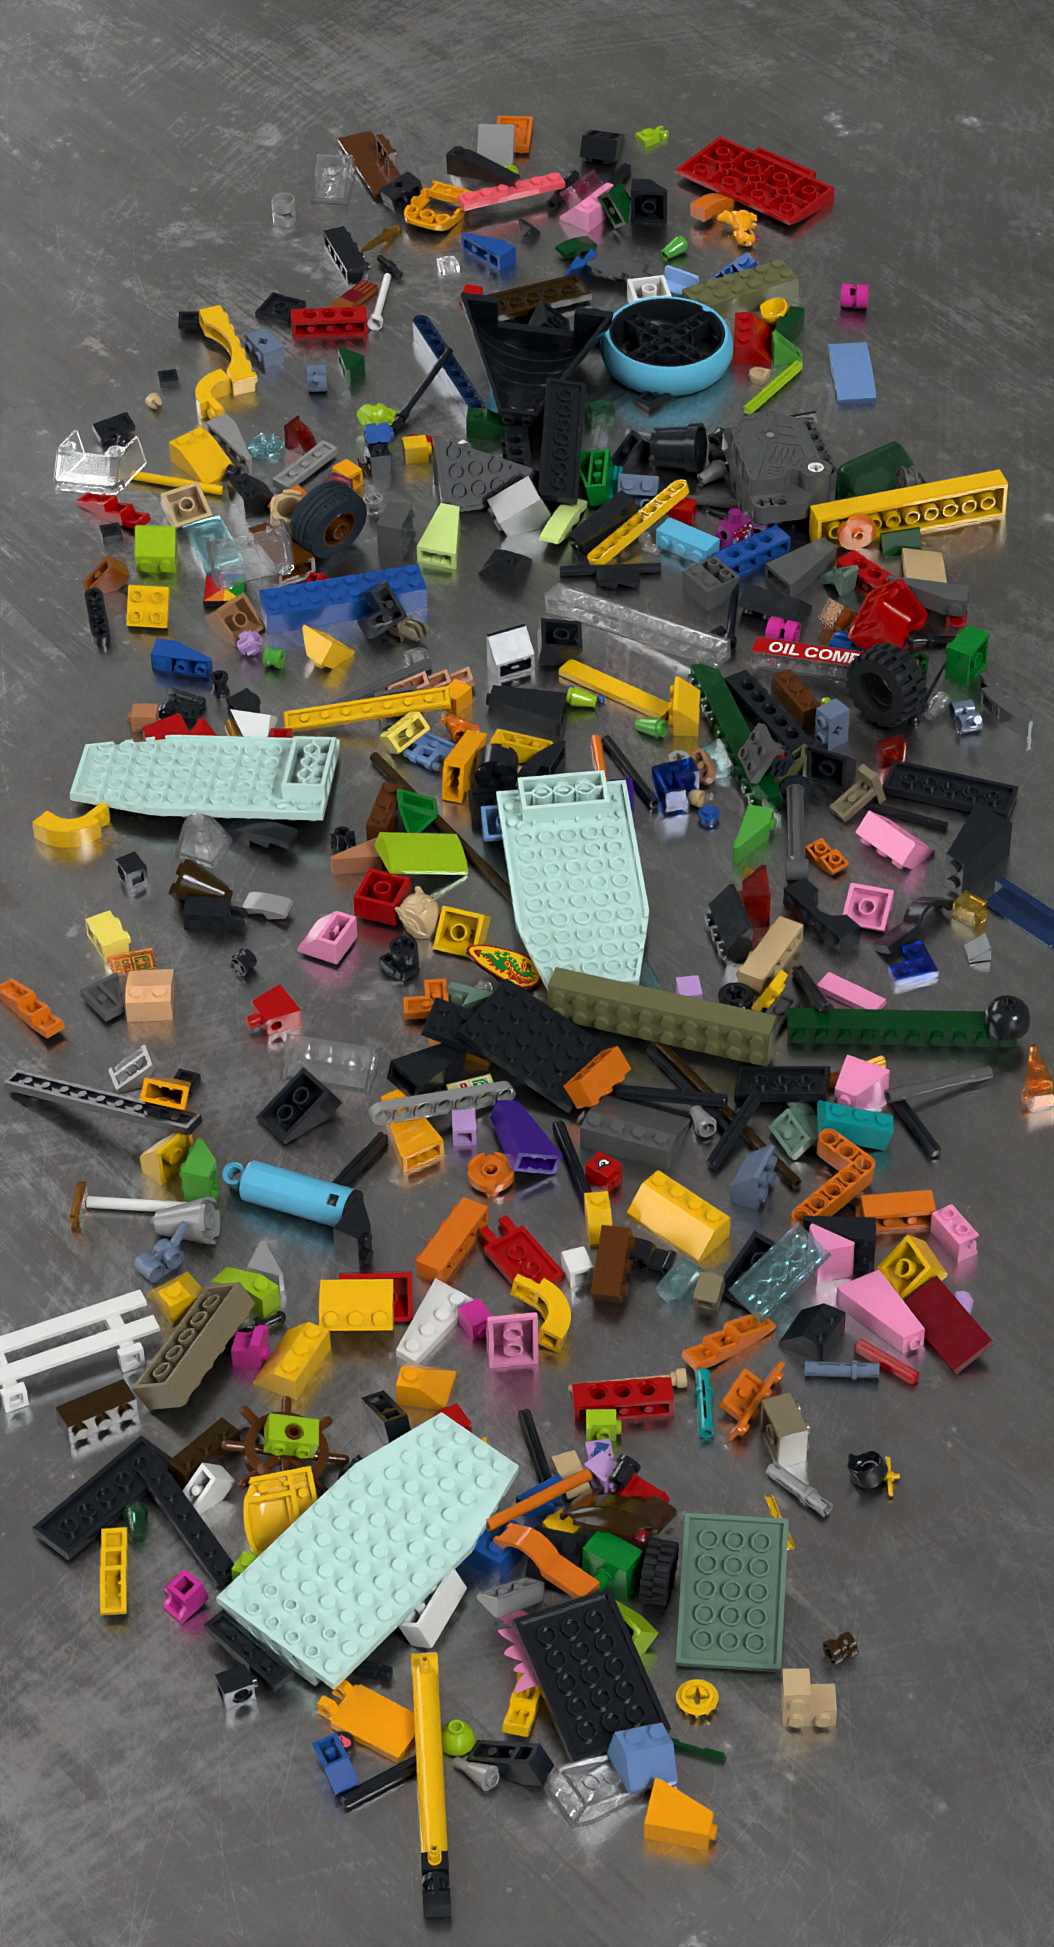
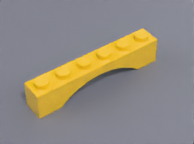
M221 305L199 309V324L204 335L220 343L232 358L227 369V375L231 378L233 396L254 392L255 383L258 382L256 372H252L251 362L249 359H246L244 347H240L238 335L235 336L233 324H229L227 312L223 311Z

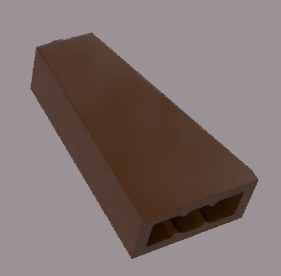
M267 522L248 528L249 544L278 584L307 576L310 572H316L314 555Z

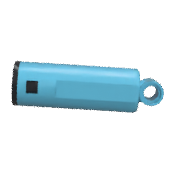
M256 1160L249 1162L246 1168L238 1162H231L224 1167L222 1172L224 1181L232 1190L239 1192L243 1201L334 1227L358 1197L363 1199V1193L360 1190ZM241 1173L240 1177L233 1181L234 1175Z

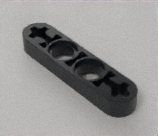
M90 588L86 590L84 596L92 642L97 646H105L110 643L111 637L103 592L98 588ZM100 609V611L93 612L92 610ZM103 622V624L96 625L94 623Z

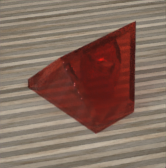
M299 415L284 425L285 448L303 456L317 445L310 428L300 420Z

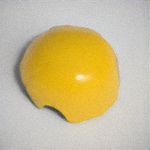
M783 298L766 300L760 305L761 318L766 324L776 325L779 316L787 317L789 309L786 300Z

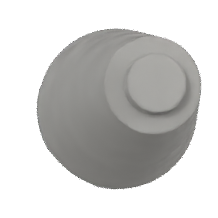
M204 1197L159 1210L152 1217V1228L158 1235L173 1237L181 1221H184L190 1227L183 1240L208 1245L215 1244L216 1241L213 1239L214 1237H219L221 1225L220 1212L215 1210L213 1205L217 1204L214 1197Z

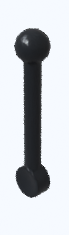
M709 505L702 506L704 513L711 512L726 518L729 517V514L711 509Z

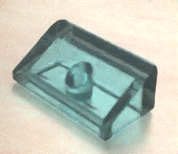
M717 739L703 748V750L710 754L717 769L715 780L733 777V765L721 739Z
M679 1257L654 1290L672 1306L683 1298L698 1279L700 1272L704 1270L696 1264Z

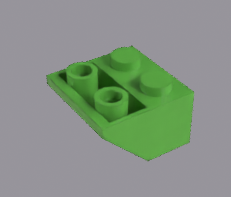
M197 1138L194 1146L189 1148L188 1158L180 1166L179 1176L182 1177L181 1192L184 1194V1202L204 1197H214L216 1200L219 1194L216 1159L202 1138Z

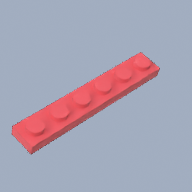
M558 172L522 181L518 180L513 186L501 184L478 191L466 192L457 195V201L463 210L467 211L565 188V181Z

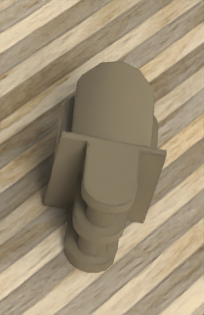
M410 614L389 628L388 631L392 635L400 637L401 642L405 639L417 642L428 634L429 627L423 622L412 619Z

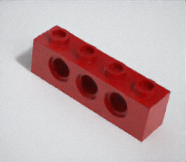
M367 306L291 309L292 338L368 335Z
M855 550L836 560V568L858 566L859 570L855 589L865 596L874 588L886 584L888 575L893 576Z
M671 1377L572 1384V1404L575 1423L586 1422V1410L616 1409V1419L621 1420L674 1416V1395Z

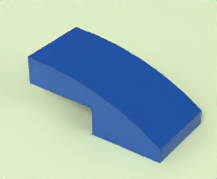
M590 249L584 260L577 256L564 276L580 274L587 268V262L593 260L597 252Z

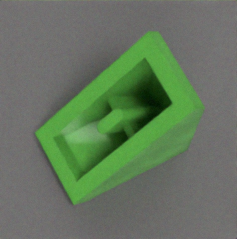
M776 330L773 331L772 358L774 366L791 365L795 360L803 363L801 350Z

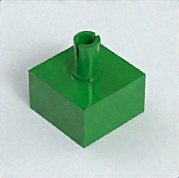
M596 1531L582 1548L583 1571L600 1582V1588L596 1592L610 1588L614 1597L626 1603L640 1586L643 1550L609 1532Z

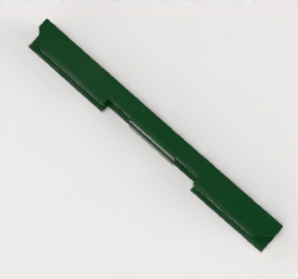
M671 1738L674 1749L723 1763L726 1761L723 1752L709 1748H699Z

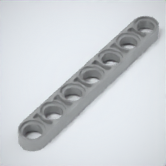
M500 1081L380 1101L370 1107L368 1114L376 1125H384L452 1113V1110L479 1109L495 1106L497 1099L512 1101L515 1097V1090L508 1081ZM508 1090L505 1094L499 1096L503 1091ZM488 1093L484 1098L479 1099L483 1094ZM468 1096L464 1101L459 1103V1101L462 1098ZM447 1100L443 1105L438 1106L442 1101ZM426 1103V1105L423 1108L418 1109L419 1106ZM402 1107H405V1109H404L403 1111L397 1113V1111H398L399 1109H401ZM385 1110L383 1114L376 1116L380 1111Z

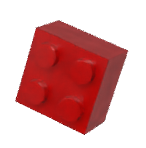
M369 868L353 897L355 916L396 926L400 916L395 911V907H400L402 902L412 894L411 878Z

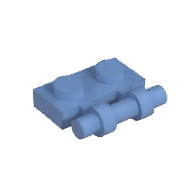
M426 732L412 743L413 750L407 748L404 750L403 756L409 758L410 762L425 765V768L428 770L440 772L443 764L438 761L444 762L456 744Z

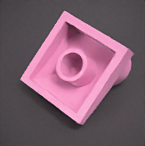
M850 883L843 915L847 914L861 928L885 932L889 914L893 908L894 890Z

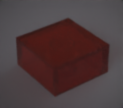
M901 734L876 741L875 761L881 769L890 767L894 759L905 762L906 741Z

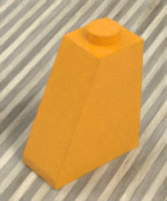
M655 1778L644 1821V1839L708 1850L710 1840H716L718 1824H714V1812L665 1781Z

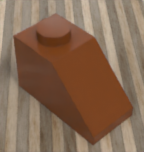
M107 555L83 581L85 592L90 588H98L103 593L118 591L130 578L127 565Z

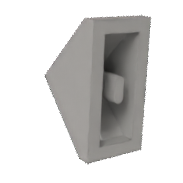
M260 1242L247 1266V1271L265 1276L279 1286V1291L284 1290L283 1273L266 1242Z

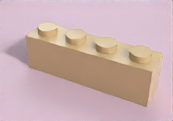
M781 916L774 923H771L766 935L759 939L754 951L751 950L749 952L746 962L738 967L736 973L738 983L748 985L755 994L761 996L803 941V924Z

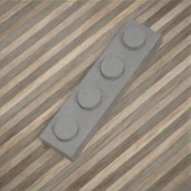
M322 440L273 478V486L281 490H288L299 485L338 454V447Z

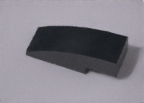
M560 740L551 744L526 762L518 772L517 786L518 778L554 775L566 757V741Z

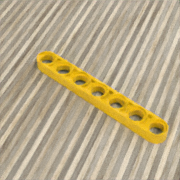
M681 479L671 483L601 542L587 556L590 565H602L609 562L689 493L687 482Z

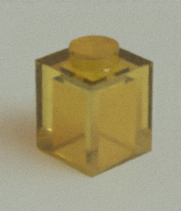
M965 890L953 902L952 919L975 930L988 917V901Z

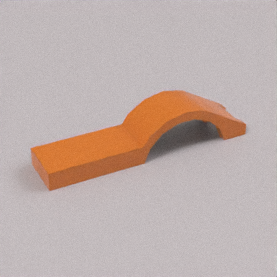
M509 1523L507 1529L500 1536L496 1535L493 1538V1543L503 1550L506 1547L512 1546L527 1554L539 1568L542 1577L574 1599L595 1593L600 1588L598 1580L561 1556L544 1535L531 1527Z

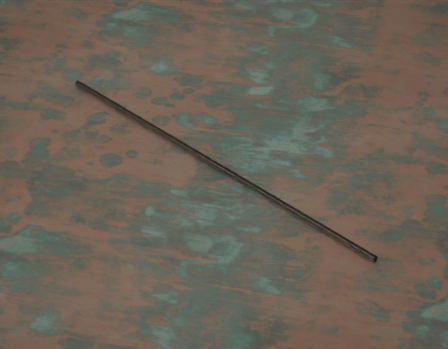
M378 752L371 754L370 760L392 783L404 785V790L417 793ZM438 815L432 823L443 834H457L465 857L512 903L509 884ZM647 1040L697 1091L715 1093L668 1045ZM728 1105L725 1108L713 1107L714 1109H719L725 1115V1120L729 1124L736 1116V1113ZM746 1124L740 1135L755 1150L767 1146ZM777 1156V1163L774 1169L792 1188L799 1187L802 1180Z

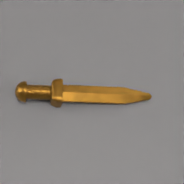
M395 224L391 229L384 228L382 234L369 241L361 249V252L369 251L384 241L392 242L393 236L402 232L401 226Z

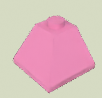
M847 1055L835 1087L834 1103L865 1110L886 1105L887 1101L884 1093L885 1090L889 1089L890 1070Z

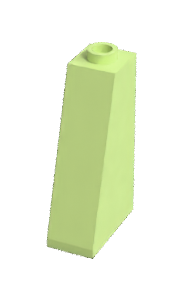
M440 503L417 545V562L450 569L457 568L460 529L459 506Z

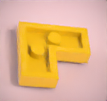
M781 969L751 1009L760 1012L763 1007L768 1009L786 986L783 982L788 974Z

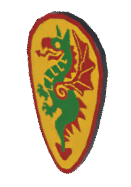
M470 945L466 949V954L478 967L495 977L497 981L504 982L508 978L524 990H531L537 987L541 981V977L532 959L527 955L490 945Z

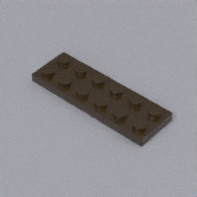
M577 274L487 294V296L499 297L498 321L532 315L541 300L554 309L592 300V293Z

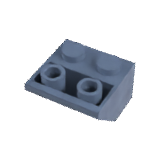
M619 473L617 493L622 490L635 500L638 511L659 494V476Z
M770 1144L747 1154L730 1186L731 1203L757 1210L760 1203L765 1202L768 1195L769 1185H774L777 1175L774 1172L777 1163V1156H774V1145Z

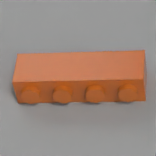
M465 1197L458 1204H455L449 1217L441 1222L438 1232L435 1236L429 1238L426 1248L416 1256L417 1277L432 1283L436 1278L445 1283L479 1237V1229L489 1223L488 1206Z

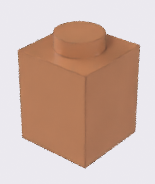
M133 703L132 711L128 712L127 722L131 724L132 733H143V727L160 720L158 704Z

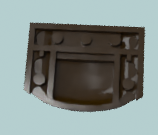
M601 1487L580 1494L560 1513V1519L564 1521L570 1516L571 1519H574L573 1525L602 1532L638 1535V1531L644 1529L645 1531H652V1535H658L677 1515V1509L655 1495L645 1500L642 1496L625 1497L620 1496L617 1492L604 1493L605 1487Z

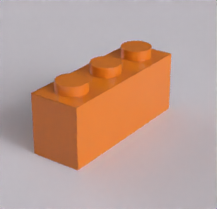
M618 1046L602 1050L564 1087L577 1109L586 1106L590 1109L600 1102L599 1099L613 1090L612 1086L626 1078L624 1075L631 1070V1067Z
M932 1190L861 1195L860 1215L861 1217H876V1232L931 1227L932 1213L936 1211Z

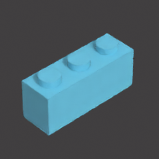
M670 517L656 529V546L699 564L708 560L712 554L719 552L720 538Z

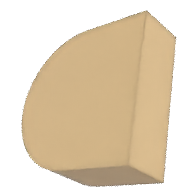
M762 367L750 369L748 373L749 381L763 386L770 376V369Z

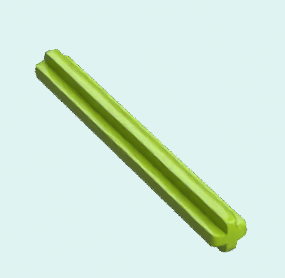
M795 360L743 406V413L748 415L755 412L803 369L802 362Z

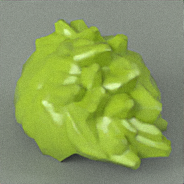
M377 403L375 406L366 404L360 407V410H357V416L363 430H365L367 424L373 423L378 425V423L387 422L389 426H392L391 422L395 421L394 417L398 413V411L392 410V408H387L383 403Z

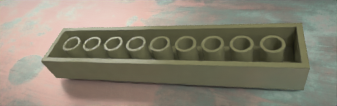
M559 967L555 968L548 983V1006L574 1024L761 1066H768L775 1048L777 1017L775 1015Z

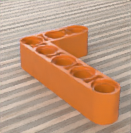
M824 1129L819 1133L816 1152L821 1159L839 1172L792 1211L790 1233L797 1238H802L803 1216H833L873 1181L875 1160L833 1129Z

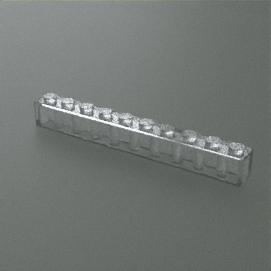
M557 583L545 593L546 612L573 621H581L582 624L716 669L731 657L730 639L562 583Z

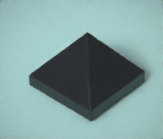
M519 218L518 222L522 237L540 235V231L524 219Z

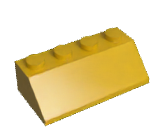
M659 1170L642 1183L627 1211L628 1217L698 1264L730 1237L729 1216Z

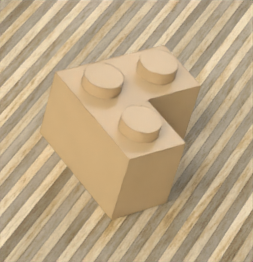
M809 1668L783 1669L781 1690L782 1726L794 1728L801 1726H836L835 1684H810Z

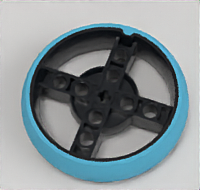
M650 297L629 303L613 314L610 328L600 340V350L607 370L624 386L641 393L650 391L651 394L652 392H657L659 395L670 393L672 396H680L701 391L722 377L732 359L733 339L724 319L710 307L697 301L680 297ZM623 335L638 344V348L629 354L623 352L616 345ZM703 339H708L715 345L716 349L707 355L695 348V344Z

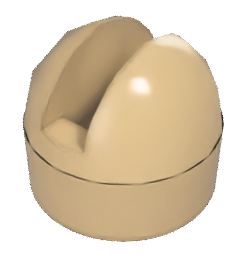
M154 392L146 397L145 403L150 409L157 410V407L162 405V400Z
M699 789L691 790L687 796L688 802L693 806L701 807L705 799V791Z

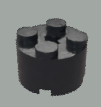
M499 743L488 744L482 747L476 757L474 776L477 784L483 789L516 786L519 763L516 751L509 746L508 749L502 747V744Z

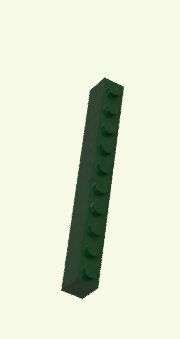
M715 660L691 665V674H688V682L700 690L703 713L706 712L708 723L714 728L715 738L720 740L722 752L727 754L728 764L734 769L735 779L741 783L742 793L747 795L748 805L774 809V812L781 811L782 794L773 776L769 774V771H766L758 784L750 783L738 757L741 747L744 746L751 732Z
M788 1008L787 1043L1017 1048V1036L1010 1037V1040H1001L987 1032V1027L984 1025L986 1011L830 1008V1012L825 1011L821 1013L818 1008Z

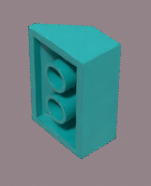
M818 1100V1137L822 1130L829 1128L837 1131L855 1145L885 1151L894 1133L893 1115Z

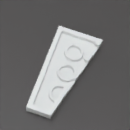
M435 1278L396 1349V1356L407 1363L418 1365L458 1323V1307L474 1299Z

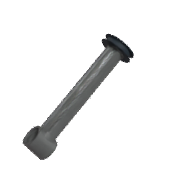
M790 775L783 778L779 784L782 798L787 800L788 859H786V881H798L804 877L808 880L809 861L806 859L804 800L811 793V784L807 778L801 775Z

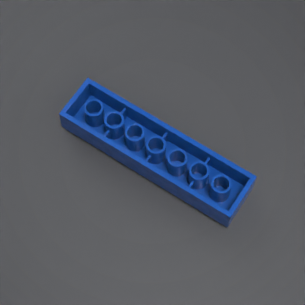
M419 564L259 590L260 610L267 633L270 635L300 630L304 625L317 627L359 620L373 611L363 592L378 582L388 581L405 612L428 608L427 587Z

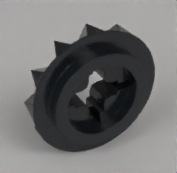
M738 982L728 983L721 987L718 992L719 1003L745 1009V1007H751L752 1001H754V992L746 984Z

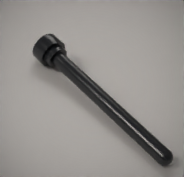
M738 584L731 592L726 634L720 640V647L726 652L734 651L737 645L734 628L740 590Z

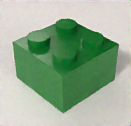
M968 624L962 631L957 633L956 638L949 642L945 649V654H947L944 667L946 680L966 688L987 665L990 633Z

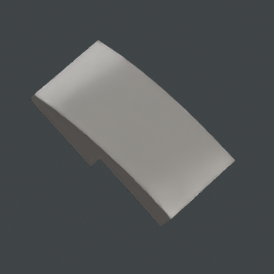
M249 892L242 907L246 908L248 914L263 913L267 919H286L293 901L292 899L275 894Z

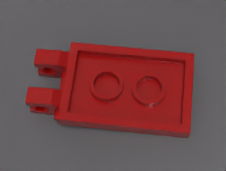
M507 1215L498 1219L500 1224L498 1230L503 1235L502 1237L497 1239L496 1235L487 1225L479 1229L481 1236L478 1237V1240L484 1246V1253L511 1285H513L517 1274L529 1278L538 1284L541 1283L543 1278L553 1284L565 1279L564 1271L523 1225L517 1228Z

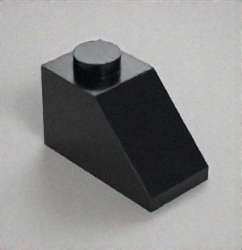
M631 430L611 457L612 464L614 466H622V472L645 463L650 456V441L645 436Z
M387 444L367 446L364 449V454L369 458L368 466L372 476L391 474V459Z

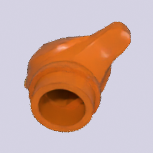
M447 714L444 718L440 719L456 743L459 742L467 730L480 731L479 725L471 724L464 718L455 717L452 714Z

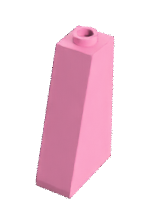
M880 1270L837 1287V1305L902 1354L924 1345L925 1328Z

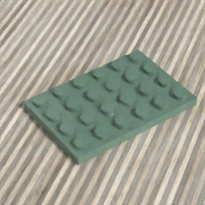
M685 1512L676 1666L781 1673L789 1519Z

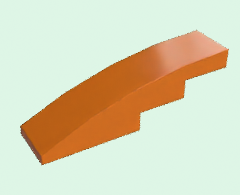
M12 978L0 984V999L21 1020L45 1038H49L66 1028L64 1021L53 1015L47 1004L37 999L35 991Z
M761 1310L725 1322L723 1330L704 1336L702 1344L684 1349L681 1357L694 1371L701 1368L706 1369L758 1342L775 1330L777 1325Z

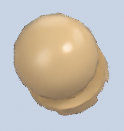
M293 489L283 490L276 497L274 495L270 502V525L290 539H294L291 534V518L298 503L304 497L300 491Z

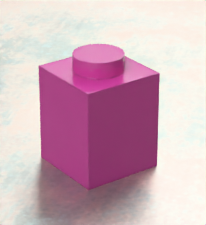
M480 1298L459 1306L458 1323L471 1341L475 1342L481 1338H486L487 1317H492V1314Z

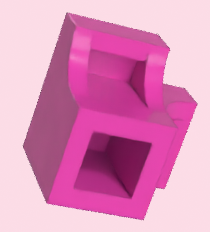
M258 1325L255 1326L253 1331L247 1333L236 1332L231 1349L233 1366L262 1369L263 1362L268 1360L270 1353L268 1326Z
M186 1569L182 1572L180 1571L162 1589L167 1596V1600L162 1605L164 1611L181 1625L209 1599L203 1583Z

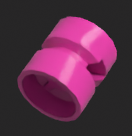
M842 283L840 307L851 308L854 305L857 309H867L869 285L858 284L856 287L853 283Z
M771 616L766 627L765 638L798 643L801 623L792 620L785 622L783 618Z

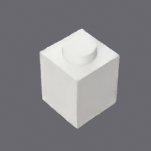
M585 1247L572 1248L561 1252V1268L565 1273L570 1288L592 1283L593 1265Z

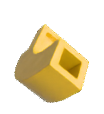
M221 368L204 376L196 386L197 412L202 419L209 417L212 420L223 415L224 407L217 400L232 393L231 378Z
M101 802L86 815L75 819L60 818L46 811L32 822L34 838L47 845L61 848L79 847L94 842L102 837L101 828L110 822L109 806Z
M517 1274L513 1281L510 1295L535 1307L542 1314L545 1322L540 1328L538 1344L559 1353L565 1343L571 1322V1310L566 1297L557 1286L545 1278L538 1284L529 1278Z

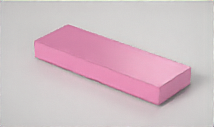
M828 972L817 984L823 994L854 1009H883L886 1005L885 998L831 972Z

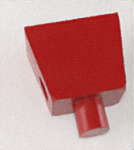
M281 984L255 998L251 1002L252 1015L244 1018L246 1027L249 1030L260 1026L266 1035L269 1036L302 1026L301 1009Z

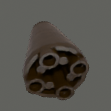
M186 858L184 863L181 862L176 871V875L179 877L176 883H172L168 893L176 900L186 901L187 895L232 898L233 890L229 889L227 884L197 861Z

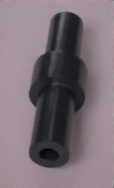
M382 255L377 257V261L383 265V268L388 273L394 274L399 279L403 277L404 273L397 268L393 261L387 260Z

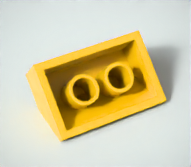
M320 1279L319 1326L330 1331L393 1330V1279Z
M310 1322L288 1329L254 1379L253 1385L283 1396H289L297 1401L331 1349L330 1330Z

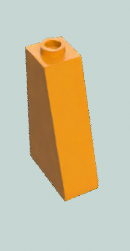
M467 730L446 757L443 767L442 800L457 803L464 801L475 777L476 757L480 749L487 745L488 734Z
M144 1077L140 1101L186 1110L191 1082L169 1077Z
M396 1089L381 1096L380 1100L386 1101L407 1096L399 1089ZM402 1107L401 1109H399V1110L397 1111V1113L403 1111V1110L405 1109V1107ZM426 1118L385 1124L403 1174L444 1156L443 1139Z

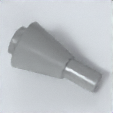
M455 1757L453 1760V1767L464 1771L484 1791H488L497 1785L499 1781L497 1766L468 1762L460 1757Z

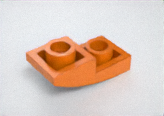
M823 838L805 846V854L819 868L830 875H834L850 865L837 848L832 850Z

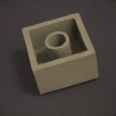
M790 1392L763 1399L761 1402L760 1432L774 1462H777L783 1468L806 1462L807 1450L810 1449L808 1435L811 1431L808 1421L803 1420L801 1416V1408L798 1401L793 1400Z

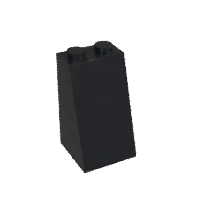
M976 804L946 854L944 886L962 896L1010 855L1013 823L982 805Z

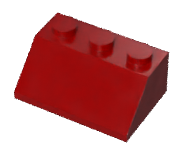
M735 312L733 365L771 366L772 328L755 313Z
M412 1270L339 1273V1279H393L394 1322L413 1320Z

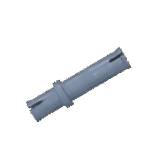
M805 1360V1377H850L852 1380H857V1378L879 1379V1362Z

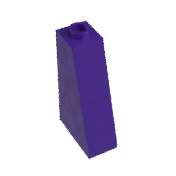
M497 1099L490 1119L512 1171L556 1174L562 1159L561 1152L519 1101Z

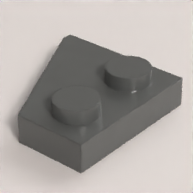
M117 972L80 990L81 997L105 1021L125 1012Z

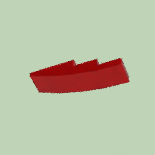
M88 491L76 500L79 506L92 514L112 523L119 522L120 526L135 529L136 525H146L151 521L149 513L135 511L133 504L119 502L116 495Z

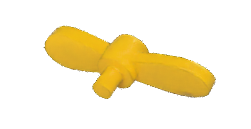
M886 1456L885 1461L888 1466V1474L884 1482H888V1494L890 1497L893 1496L892 1482L894 1479H900V1474H894L891 1471L890 1456Z

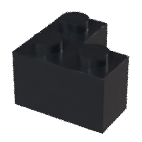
M388 581L378 582L363 592L373 611L357 620V623L367 639L376 638L408 617Z

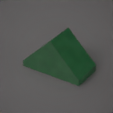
M342 347L338 348L339 365L346 385H351L365 372L364 355Z

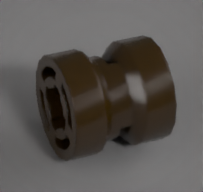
M847 1631L840 1634L838 1639H829L824 1641L822 1645L824 1654L832 1666L842 1663L845 1658L851 1659L859 1653L855 1639Z

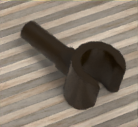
M364 456L366 463H360L357 458V466L365 471L369 480H372L373 476L368 467L369 458Z

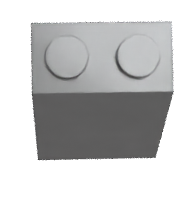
M478 124L477 153L503 167L514 165L517 134L515 126L508 124Z
M529 476L487 500L491 507L488 511L493 519L496 518L494 521L499 531L504 530L507 536L544 529L552 517L545 501L539 497L538 490Z

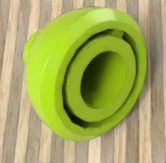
M452 1720L443 1726L442 1747L445 1753L460 1756L470 1752L476 1742L475 1733L469 1724L461 1720Z

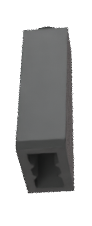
M822 537L766 563L765 580L781 594L795 598L835 563L836 547L825 537Z

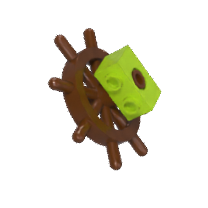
M289 1396L282 1398L281 1412L269 1413L260 1418L247 1406H242L240 1414L251 1424L244 1442L224 1440L221 1443L222 1449L242 1452L243 1460L249 1473L238 1481L237 1486L240 1489H245L250 1485L248 1484L250 1477L271 1474L273 1472L270 1470L276 1465L280 1466V1472L290 1470V1466L294 1469L307 1467L300 1460L302 1459L316 1461L315 1466L312 1468L315 1489L322 1496L328 1488L319 1479L327 1463L346 1465L350 1460L348 1455L329 1453L328 1443L322 1431L333 1423V1419L330 1416H326L319 1421V1419L305 1418L299 1414L291 1413L292 1400ZM260 1434L264 1437V1445L255 1444V1440ZM257 1454L269 1455L271 1457L261 1463Z

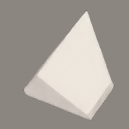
M230 709L243 737H269L271 728H275L278 717Z

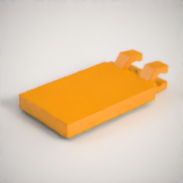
M344 1680L333 1690L332 1694L342 1700L339 1706L334 1700L324 1695L317 1702V1706L320 1707L317 1710L318 1714L331 1721L332 1729L339 1733L344 1732L351 1735L354 1741L397 1764L415 1742L414 1712L361 1684L359 1686L356 1684L352 1686L349 1681Z

